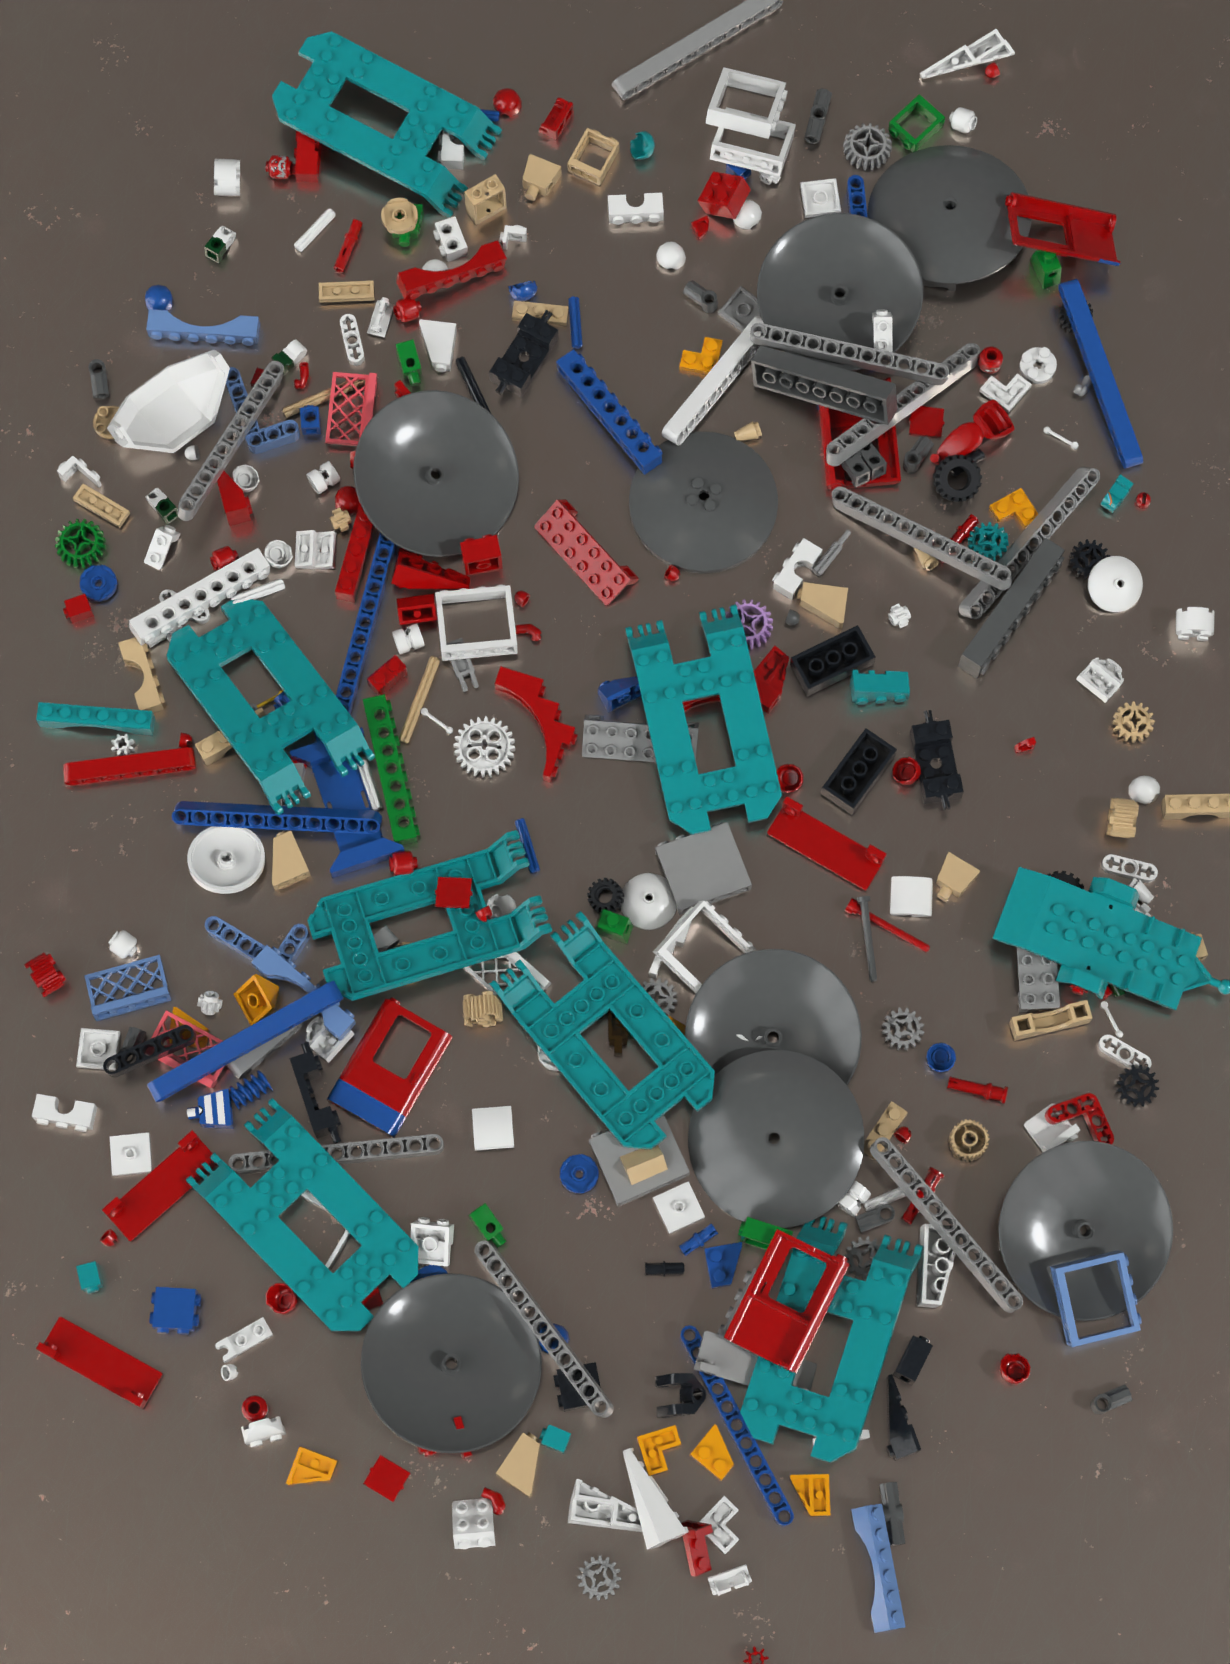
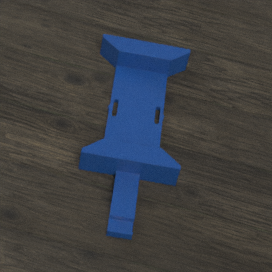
M361 727L360 730L363 736L365 737L363 728ZM314 731L317 742L290 751L292 760L304 763L307 767L312 768L325 808H328L327 803L330 802L333 809L373 810L359 769L352 770L346 760L342 764L347 768L348 775L342 777L336 770L325 745ZM362 791H364L365 796L367 798L369 804L368 808L365 807L361 795ZM350 820L352 823H357L355 820ZM369 821L371 824H377L375 821ZM381 830L376 834L334 833L340 853L330 868L332 879L387 861L389 857H392L393 853L405 851L404 847L399 843L384 838Z

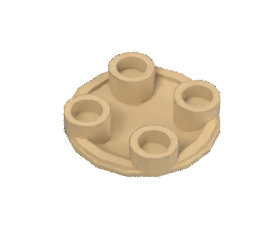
M101 406L98 408L93 419V427L98 435L106 439H114L107 427L119 407Z

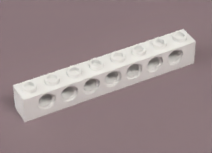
M257 548L129 620V628L141 646L145 643L150 644L161 634H168L175 626L184 625L191 617L199 616L207 608L217 606L221 600L233 597L237 591L249 588L258 579H265L270 573V564ZM252 569L253 572L247 573L245 570ZM236 578L237 581L231 582L229 579ZM214 587H220L221 590H220V591H214L213 588H214ZM198 596H204L205 599H204V600H198L197 597H198ZM182 605L189 606L188 609H181L180 607ZM167 614L173 615V617L169 619L165 618L164 616ZM151 623H154V624L157 625V626L154 627V628L148 627V625L151 624Z

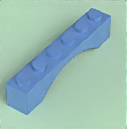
M149 309L146 330L148 336L156 340L169 338L173 341L184 339L191 342H198L199 340L208 343L224 342L230 345L242 343L251 346L259 342L260 320L258 316L240 315L234 320L221 325L196 326L177 319L167 310Z
M266 945L251 962L253 967L267 979L288 981L299 986L308 994L321 987L318 984L314 986L310 982L311 978L305 972L299 973L295 969L296 965L291 960L287 959L285 961L281 957L282 953L274 946L270 948ZM338 1002L321 1013L325 1029L341 1041L356 1023L353 1019L355 1016L347 1009L343 1011L339 1007L340 1003Z
M875 1504L851 1509L855 1530L867 1547L874 1570L875 1594L871 1609L874 1632L878 1633L905 1628L882 1504Z

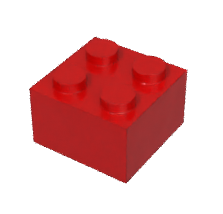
M713 171L697 201L705 214L736 219L751 189L742 176Z
M488 534L479 539L468 538L460 542L466 576L503 569L497 535Z

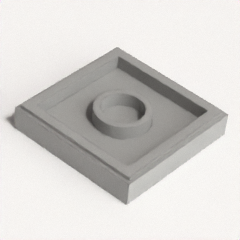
M740 286L718 311V315L743 332L754 317L760 316L757 297Z

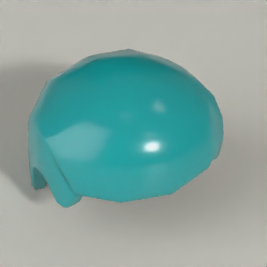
M647 131L635 133L637 137L630 142L632 157L635 160L648 159L654 152V138Z

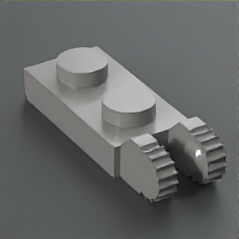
M462 638L446 643V645L462 644L464 642ZM470 658L450 660L463 692L468 691L463 677L469 675L474 688L479 687Z

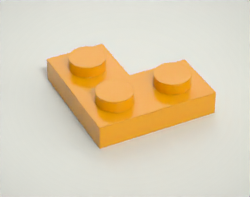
M705 337L701 353L683 350L679 369L707 375L719 361L723 340Z
M1022 488L989 506L998 523L1015 514L1024 529L1038 515V512Z
M676 1425L637 1436L648 1476L668 1471L662 1451L681 1445Z

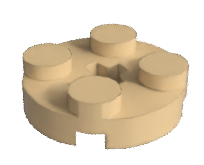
M394 198L383 207L381 219L389 233L405 234L415 229L418 221V212L416 206L408 202L407 199ZM397 213L405 215L402 219L395 218L398 215Z

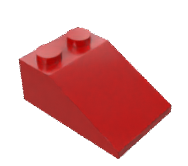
M223 471L217 483L229 526L251 521L250 514H253L249 497H245L243 490Z

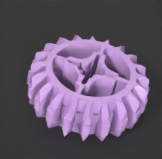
M745 599L742 600V605L739 602H735L744 632L748 634V636H745L747 645H749L751 650L754 644L760 647V641L766 643V637H770V631L773 630L771 625L773 619L769 618L771 616L770 611L765 612L766 606L760 608V602L754 605L752 599L749 601V604H746ZM726 611V619L732 618L731 612ZM747 612L753 613V614H755V615H753V616L748 615ZM745 622L751 623V628L750 626H745ZM760 622H762L763 628L758 634H756L755 627L758 626Z

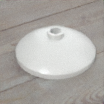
M1106 557L1096 563L1089 574L1088 591L1090 597L1099 608L1105 611L1122 612L1128 610L1135 605L1142 593L1143 580L1140 570L1131 560L1125 557ZM1119 580L1122 582L1121 587L1117 585Z
M654 873L637 875L630 879L622 889L624 903H620L622 906L621 911L625 917L630 919L633 926L644 930L661 928L676 913L677 905L667 879L661 875ZM650 895L653 899L651 901H647L645 897Z

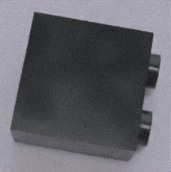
M913 1335L904 1350L893 1376L912 1386L933 1347L930 1344V1340L923 1336L918 1338Z
M596 1362L583 1364L600 1386ZM557 1369V1375H553L555 1387H560L561 1395H557L559 1407H563L564 1412L588 1407L562 1370ZM578 1371L575 1374L576 1381L582 1378V1371ZM593 1387L587 1390V1396L590 1397L594 1394Z

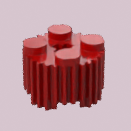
M44 952L25 963L24 966L26 969L31 968V978L38 988L40 986L43 988L44 992L41 994L43 997H46L63 987V982L66 979L60 970L56 972L53 967L56 962L51 954L46 955Z

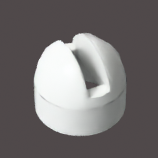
M191 445L187 447L185 457L189 460H198L200 457L198 446Z
M234 1364L223 1365L221 1368L222 1378L225 1381L235 1379L238 1375L237 1367Z

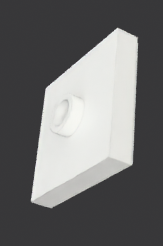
M836 178L800 182L805 218L841 213Z
M81 1028L76 1067L104 1070V1061L118 1054L121 1032ZM112 1063L109 1066V1070H116L117 1063Z
M149 1132L110 1136L112 1176L150 1173L152 1171Z
M689 1181L653 1197L669 1234L705 1218Z

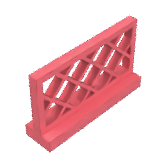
M333 372L325 443L358 445L359 441L350 440L347 435L356 430L360 439L365 427L374 417L378 382L377 373L364 375ZM336 378H345L348 383L339 388L336 384ZM358 379L365 380V386L360 390L353 384ZM351 385L356 393L348 398L343 391ZM341 393L346 401L338 406L334 398ZM359 395L363 399V403L356 407L352 400ZM349 403L354 410L346 415L341 408ZM337 411L344 416L338 423L332 419V415ZM358 413L361 416V421L354 425L349 418ZM347 420L352 428L344 433L339 426ZM337 428L342 436L338 439L330 438V433Z
M167 1010L151 1037L152 1039L170 1031L165 1026L168 1016L175 1019L177 1027L180 1026L179 1022L184 1025L190 1026L194 1031L196 1030L201 1033L199 1035L196 1034L195 1042L198 1050L187 1053L185 1047L183 1048L184 1054L176 1056L172 1053L158 1059L172 1068H176L189 1061L188 1055L197 1052L201 1054V1051L210 1049L223 1042V1040ZM207 1036L210 1046L200 1048L198 1038ZM167 1039L166 1041L168 1045H164V1047L166 1048L172 1045V1043H170V1040ZM154 1047L147 1048L145 1053L152 1055L155 1050ZM224 1067L216 1070L214 1076L209 1074L198 1080V1082L214 1089Z

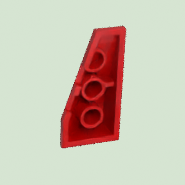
M399 548L391 584H394L396 587L408 589H469L470 577L451 568L445 570L434 560L430 563L422 559L423 555Z

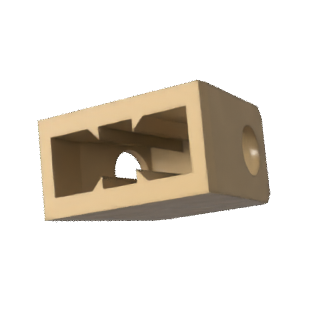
M529 154L522 180L523 188L527 189L525 197L534 201L537 194L547 196L562 175L561 166Z
M948 852L936 881V885L941 887L937 897L947 902L951 894L959 898L976 880L980 870Z

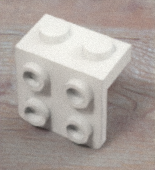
M1054 1103L1024 1123V1128L1042 1152L1066 1142H1073L1078 1138L1077 1134L1080 1131L1076 1124L1072 1126L1068 1120L1056 1125L1049 1124L1046 1121L1045 1112L1051 1106L1056 1105ZM1061 1111L1058 1113H1051V1116L1058 1117L1060 1114L1063 1113Z
M482 1498L453 1501L452 1522L455 1549L495 1546L493 1505L491 1500Z

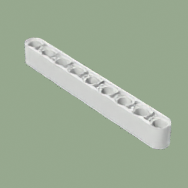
M760 316L753 318L662 430L663 438L676 445H681L752 359L760 345H756L751 341L750 331L755 323H763ZM756 331L754 335L760 337L763 333Z

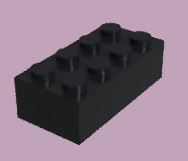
M857 625L791 657L790 666L808 697L851 676L852 670H858L859 672L874 665L876 656Z
M865 728L823 785L821 794L853 815L894 759L897 749Z

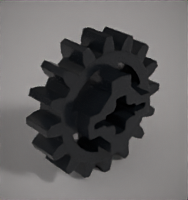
M1086 539L1085 544L1080 541L1078 547H1073V552L1069 555V558H1071L1069 565H1074L1071 571L1077 570V577L1082 574L1083 580H1086L1096 563L1106 557H1110V555H1105L1108 549H1102V543L1096 545V540L1089 543L1088 539ZM1091 555V558H1090V559H1091V562H1090V564L1088 565V562H1089V561H1088V558H1089V556Z
M1131 1065V1071L1125 1068L1126 1074H1119L1122 1081L1116 1082V1084L1121 1085V1088L1117 1089V1092L1123 1093L1120 1098L1126 1097V1104L1132 1101L1134 1107L1137 1106L1138 1102H1140L1142 1107L1145 1104L1144 1101L1152 1103L1150 1097L1156 1098L1157 1095L1154 1093V1090H1159V1087L1155 1086V1083H1158L1159 1080L1153 1079L1156 1073L1149 1074L1150 1068L1147 1067L1145 1070H1142V1065H1139L1138 1069ZM1138 1072L1145 1074L1149 1080L1140 1078ZM1131 1074L1132 1080L1130 1084L1125 1085V1080ZM1135 1080H1138L1139 1083H1147V1085H1143L1140 1088L1141 1091L1133 1088L1129 1089L1130 1086L1135 1084ZM1151 1086L1149 1094L1144 1097L1146 1087ZM1132 1091L1136 1094L1137 1099L1130 1097L1126 1092Z

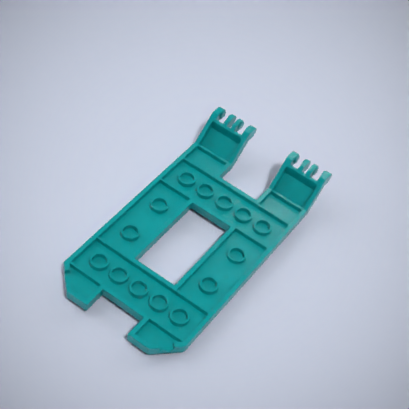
M332 31L307 37L298 53L299 56L313 63L300 85L296 89L280 81L272 94L279 122L423 196L441 215L451 218L454 213L443 205L444 202L452 208H457L458 202H461L462 197L454 193L452 189L454 188L464 194L468 187L459 182L445 166L426 157L443 130L457 137L474 156L485 160L488 156L487 152L479 149L477 146L480 144L485 149L491 150L492 144L496 142V138L487 134V129L497 136L501 134L502 129L493 124L477 106ZM346 80L409 112L393 139L330 107Z
M250 599L233 604L234 600H230L221 606V610L229 621L201 637L196 635L189 624L174 632L168 648L167 660L255 776L272 809L279 816L284 810L278 804V800L282 799L286 807L290 809L293 807V804L287 795H289L295 805L300 803L298 796L294 794L295 790L298 789L304 799L311 797L293 761L283 748L314 731L325 745L336 770L342 777L348 775L347 768L342 764L344 761L347 760L350 768L356 770L358 767L354 760L360 767L364 765L363 759L358 755L359 752L363 751L368 761L375 759V755L369 748L356 721L265 603ZM250 650L255 653L290 699L288 703L262 718H259L221 668Z
M736 604L730 605L732 618L726 619L723 607L719 608L721 620L718 619L716 609L711 610L713 622H707L705 611L699 612L710 657L674 664L662 620L656 621V627L659 632L656 634H652L650 623H645L646 636L644 635L642 624L637 626L638 633H640V637L633 638L632 627L625 628L669 821L680 826L691 835L711 831L707 812L744 805L748 823L768 819L782 797L745 632ZM719 695L735 767L698 774L682 702Z
M514 830L505 833L485 850L417 869L411 874L397 875L320 898L315 911L307 919L313 940L332 934L341 963L340 965L323 969L326 984L335 981L342 996L354 1001L524 950L542 935L552 932V927L549 923L536 928L538 923L548 920V915L545 914V907H539L530 911L532 907L542 904L543 901L539 895L528 898L510 914L490 920L487 919L486 922L480 921L475 914L476 911L486 907L481 890L503 884L519 869L530 865L528 858L513 861L515 858L522 857L526 853L523 843L520 841L508 845L509 842L520 838L519 832ZM438 877L472 878L471 891L473 895L470 896L469 909L446 908L453 931L380 953L378 952L369 923L435 904V890L437 889Z
M579 911L576 914V918L584 925L582 928L578 929L575 923L569 919L567 924L574 931V934L564 924L560 928L569 937L566 941L563 942L555 931L550 935L569 963L584 979L575 988L554 1004L520 959L515 963V966L523 973L521 977L517 978L514 971L508 968L506 972L513 979V983L502 973L500 978L508 985L506 989L502 990L500 985L494 980L489 985L513 1017L621 1145L626 1148L652 1150L667 1138V1135L655 1121L683 1098H686L697 1112L712 1101L715 1071L602 941L586 916ZM609 1010L658 1066L657 1069L630 1091L627 1090L581 1035L583 1031Z
M271 1098L268 1104L276 1113L271 1116L264 1107L259 1110L268 1119L267 1122L256 1113L253 1115L255 1120L262 1124L258 1130L254 1128L250 1121L244 1124V1127L279 1160L250 1188L214 1152L210 1159L219 1167L213 1171L204 1162L201 1165L210 1175H205L198 1167L195 1172L204 1181L199 1185L192 1176H189L186 1181L222 1216L331 1331L360 1332L374 1317L361 1302L389 1275L403 1289L418 1276L419 1246L303 1126ZM306 1190L361 1245L334 1273L279 1218Z
M825 1216L821 1217L818 1228L813 1227L816 1219L805 1223L797 1235V1239L834 1256L845 1236L848 1223L840 1222L836 1234L832 1233L835 1225L834 1219H829L826 1230H824L827 1222V1217ZM884 1235L882 1244L872 1260L866 1281L844 1275L826 1313L852 1320L853 1323L829 1397L792 1386L795 1373L758 1356L740 1411L754 1439L773 1445L779 1425L816 1437L811 1457L829 1463L857 1449L909 1280L923 1251L922 1245L917 1244L914 1248L913 1256L907 1255L911 1245L909 1241H905L903 1250L899 1253L902 1239L898 1238L896 1240L895 1248L892 1251L888 1249L892 1237ZM793 1248L776 1301L803 1313L826 1269V1263Z

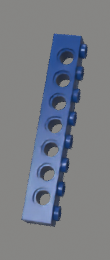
M573 349L556 361L558 372L644 475L662 463L663 453L659 446L653 445L647 432L643 433L638 421L632 419L627 408L618 403L617 396L607 390L606 383L602 379L599 380L597 378V374L591 366H587L582 354H577ZM581 370L580 373H575L574 371ZM587 383L592 384L591 386H585ZM598 396L603 397L602 399H596ZM609 409L614 410L613 412H607ZM620 422L625 423L624 425H618ZM632 435L636 436V438L630 439L628 437ZM647 449V451L641 452L640 450Z

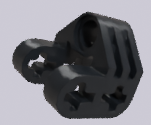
M672 1373L655 1377V1387L657 1388L681 1386V1404L656 1407L657 1418L693 1415L697 1412L706 1399V1390L693 1373Z

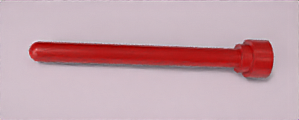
M851 898L845 912L855 915L857 913L862 916L860 904L857 903V900ZM869 912L871 922L925 952L930 950L928 944Z

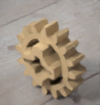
M1133 701L1131 706H1129L1126 702L1124 708L1120 706L1117 710L1118 712H1115L1113 716L1116 719L1113 720L1112 724L1117 725L1114 728V732H1120L1119 738L1125 736V742L1128 739H1131L1132 743H1135L1136 739L1142 742L1143 736L1148 738L1149 732H1152L1154 729L1151 725H1154L1155 720L1150 719L1153 713H1147L1149 707L1143 709L1142 703L1136 706L1135 701ZM1129 712L1128 716L1122 718L1125 713ZM1132 717H1133L1134 723H1136L1135 727H1134L1133 722L1131 721ZM1145 727L1143 731L1138 733L1139 728Z

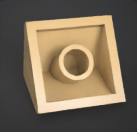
M658 1145L652 1150L638 1149L620 1156L631 1185L668 1169L664 1155Z

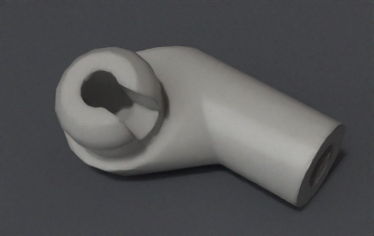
M1085 375L1082 385L1077 384L1074 387L1073 391L1075 394L1082 397L1089 392L1092 385L1090 376Z

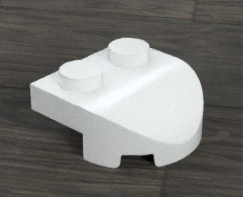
M1095 658L1078 675L1076 680L1106 703L1117 692L1124 678L1121 675V667L1115 661L1109 658L1106 660Z
M320 1016L314 1018L306 1028V1042H309L312 1050L328 1063L354 1036L353 1031L350 1030L339 1041L325 1029L323 1017Z
M280 1416L272 1419L258 1420L249 1423L248 1426L241 1427L244 1442L246 1445H251V1447L260 1446L263 1444L262 1441L268 1439L271 1442L281 1440L282 1435H286Z

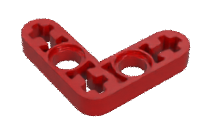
M1086 1093L1048 1108L1045 1112L1046 1121L1052 1125L1083 1115L1094 1141L1113 1144L1114 1142L1112 1130L1094 1094ZM1085 1101L1092 1102L1091 1105H1085L1081 1108V1104ZM1068 1104L1075 1106V1114L1068 1112ZM1062 1110L1063 1114H1060L1058 1117L1051 1116V1113H1058ZM1093 1116L1099 1117L1101 1120L1100 1126L1093 1124ZM1102 1127L1104 1128L1103 1131L1097 1132V1130L1101 1129ZM1101 1137H1107L1108 1140L1106 1142L1101 1141Z

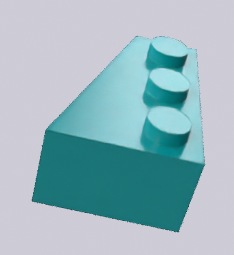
M852 670L850 679L852 703L864 705L868 702L876 701V703L881 704L889 700L904 702L906 699H909L908 672L885 671V674H875V670H869L868 674L858 673V670Z

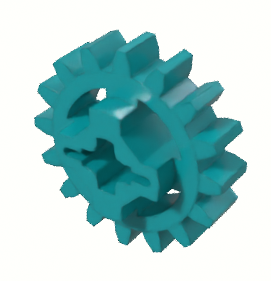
M991 522L988 523V526L981 523V528L975 526V532L970 531V538H968L969 549L987 558H992L993 561H996L995 556L1001 558L1002 552H1007V546H1009L1008 534L1005 533L1004 527L999 529L997 523L992 526Z

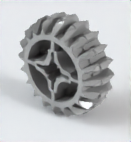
M871 122L868 126L862 123L861 128L856 125L854 130L850 129L849 134L845 136L843 152L846 154V159L851 160V166L857 164L856 168L859 169L862 166L864 171L867 167H870L872 171L874 166L879 169L881 164L885 165L892 151V141L889 139V133L884 134V128L879 130L878 124L872 127Z

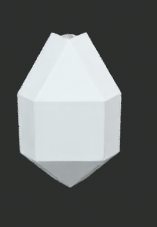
M211 350L167 366L126 396L108 425V431L122 447L168 453L176 452L215 423L230 370L228 364L219 352Z

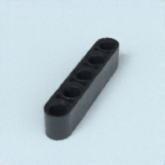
M188 1025L179 1026L107 1058L103 1063V1068L109 1076L119 1077L192 1045L196 1041V1033ZM185 1031H190V1038L182 1039V1034ZM172 1039V1045L168 1048L164 1047L165 1040ZM154 1047L155 1050L152 1055L148 1056L145 1054L147 1048ZM136 1055V1061L129 1064L127 1062L128 1057ZM112 1063H118L117 1070L109 1071V1066Z

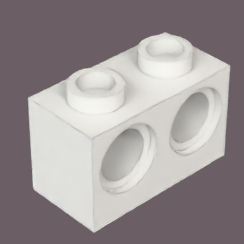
M456 217L436 222L433 234L435 240L440 241L441 246H439L442 257L446 256L447 262L468 256V247ZM445 230L451 231L448 234L443 233ZM451 246L457 247L456 249H449Z

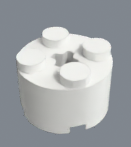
M215 158L214 195L240 196V160Z
M1187 607V611L1183 612L1182 608L1176 611V634L1178 639L1189 640V637H1197L1198 641H1208V637L1214 635L1215 611L1209 612L1208 608Z

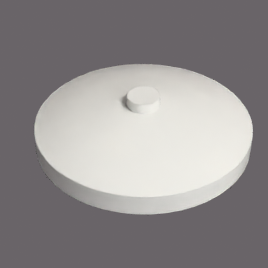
M212 826L202 831L192 841L187 855L188 868L192 878L204 889L220 894L236 893L251 886L262 874L265 866L264 847L257 835L247 828Z

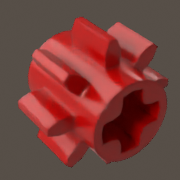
M754 1646L752 1653L745 1652L749 1657L743 1660V1662L752 1664L751 1655L756 1656L758 1654L761 1656L759 1658L761 1664H764V1660L769 1659V1657L762 1655L764 1649L757 1652Z

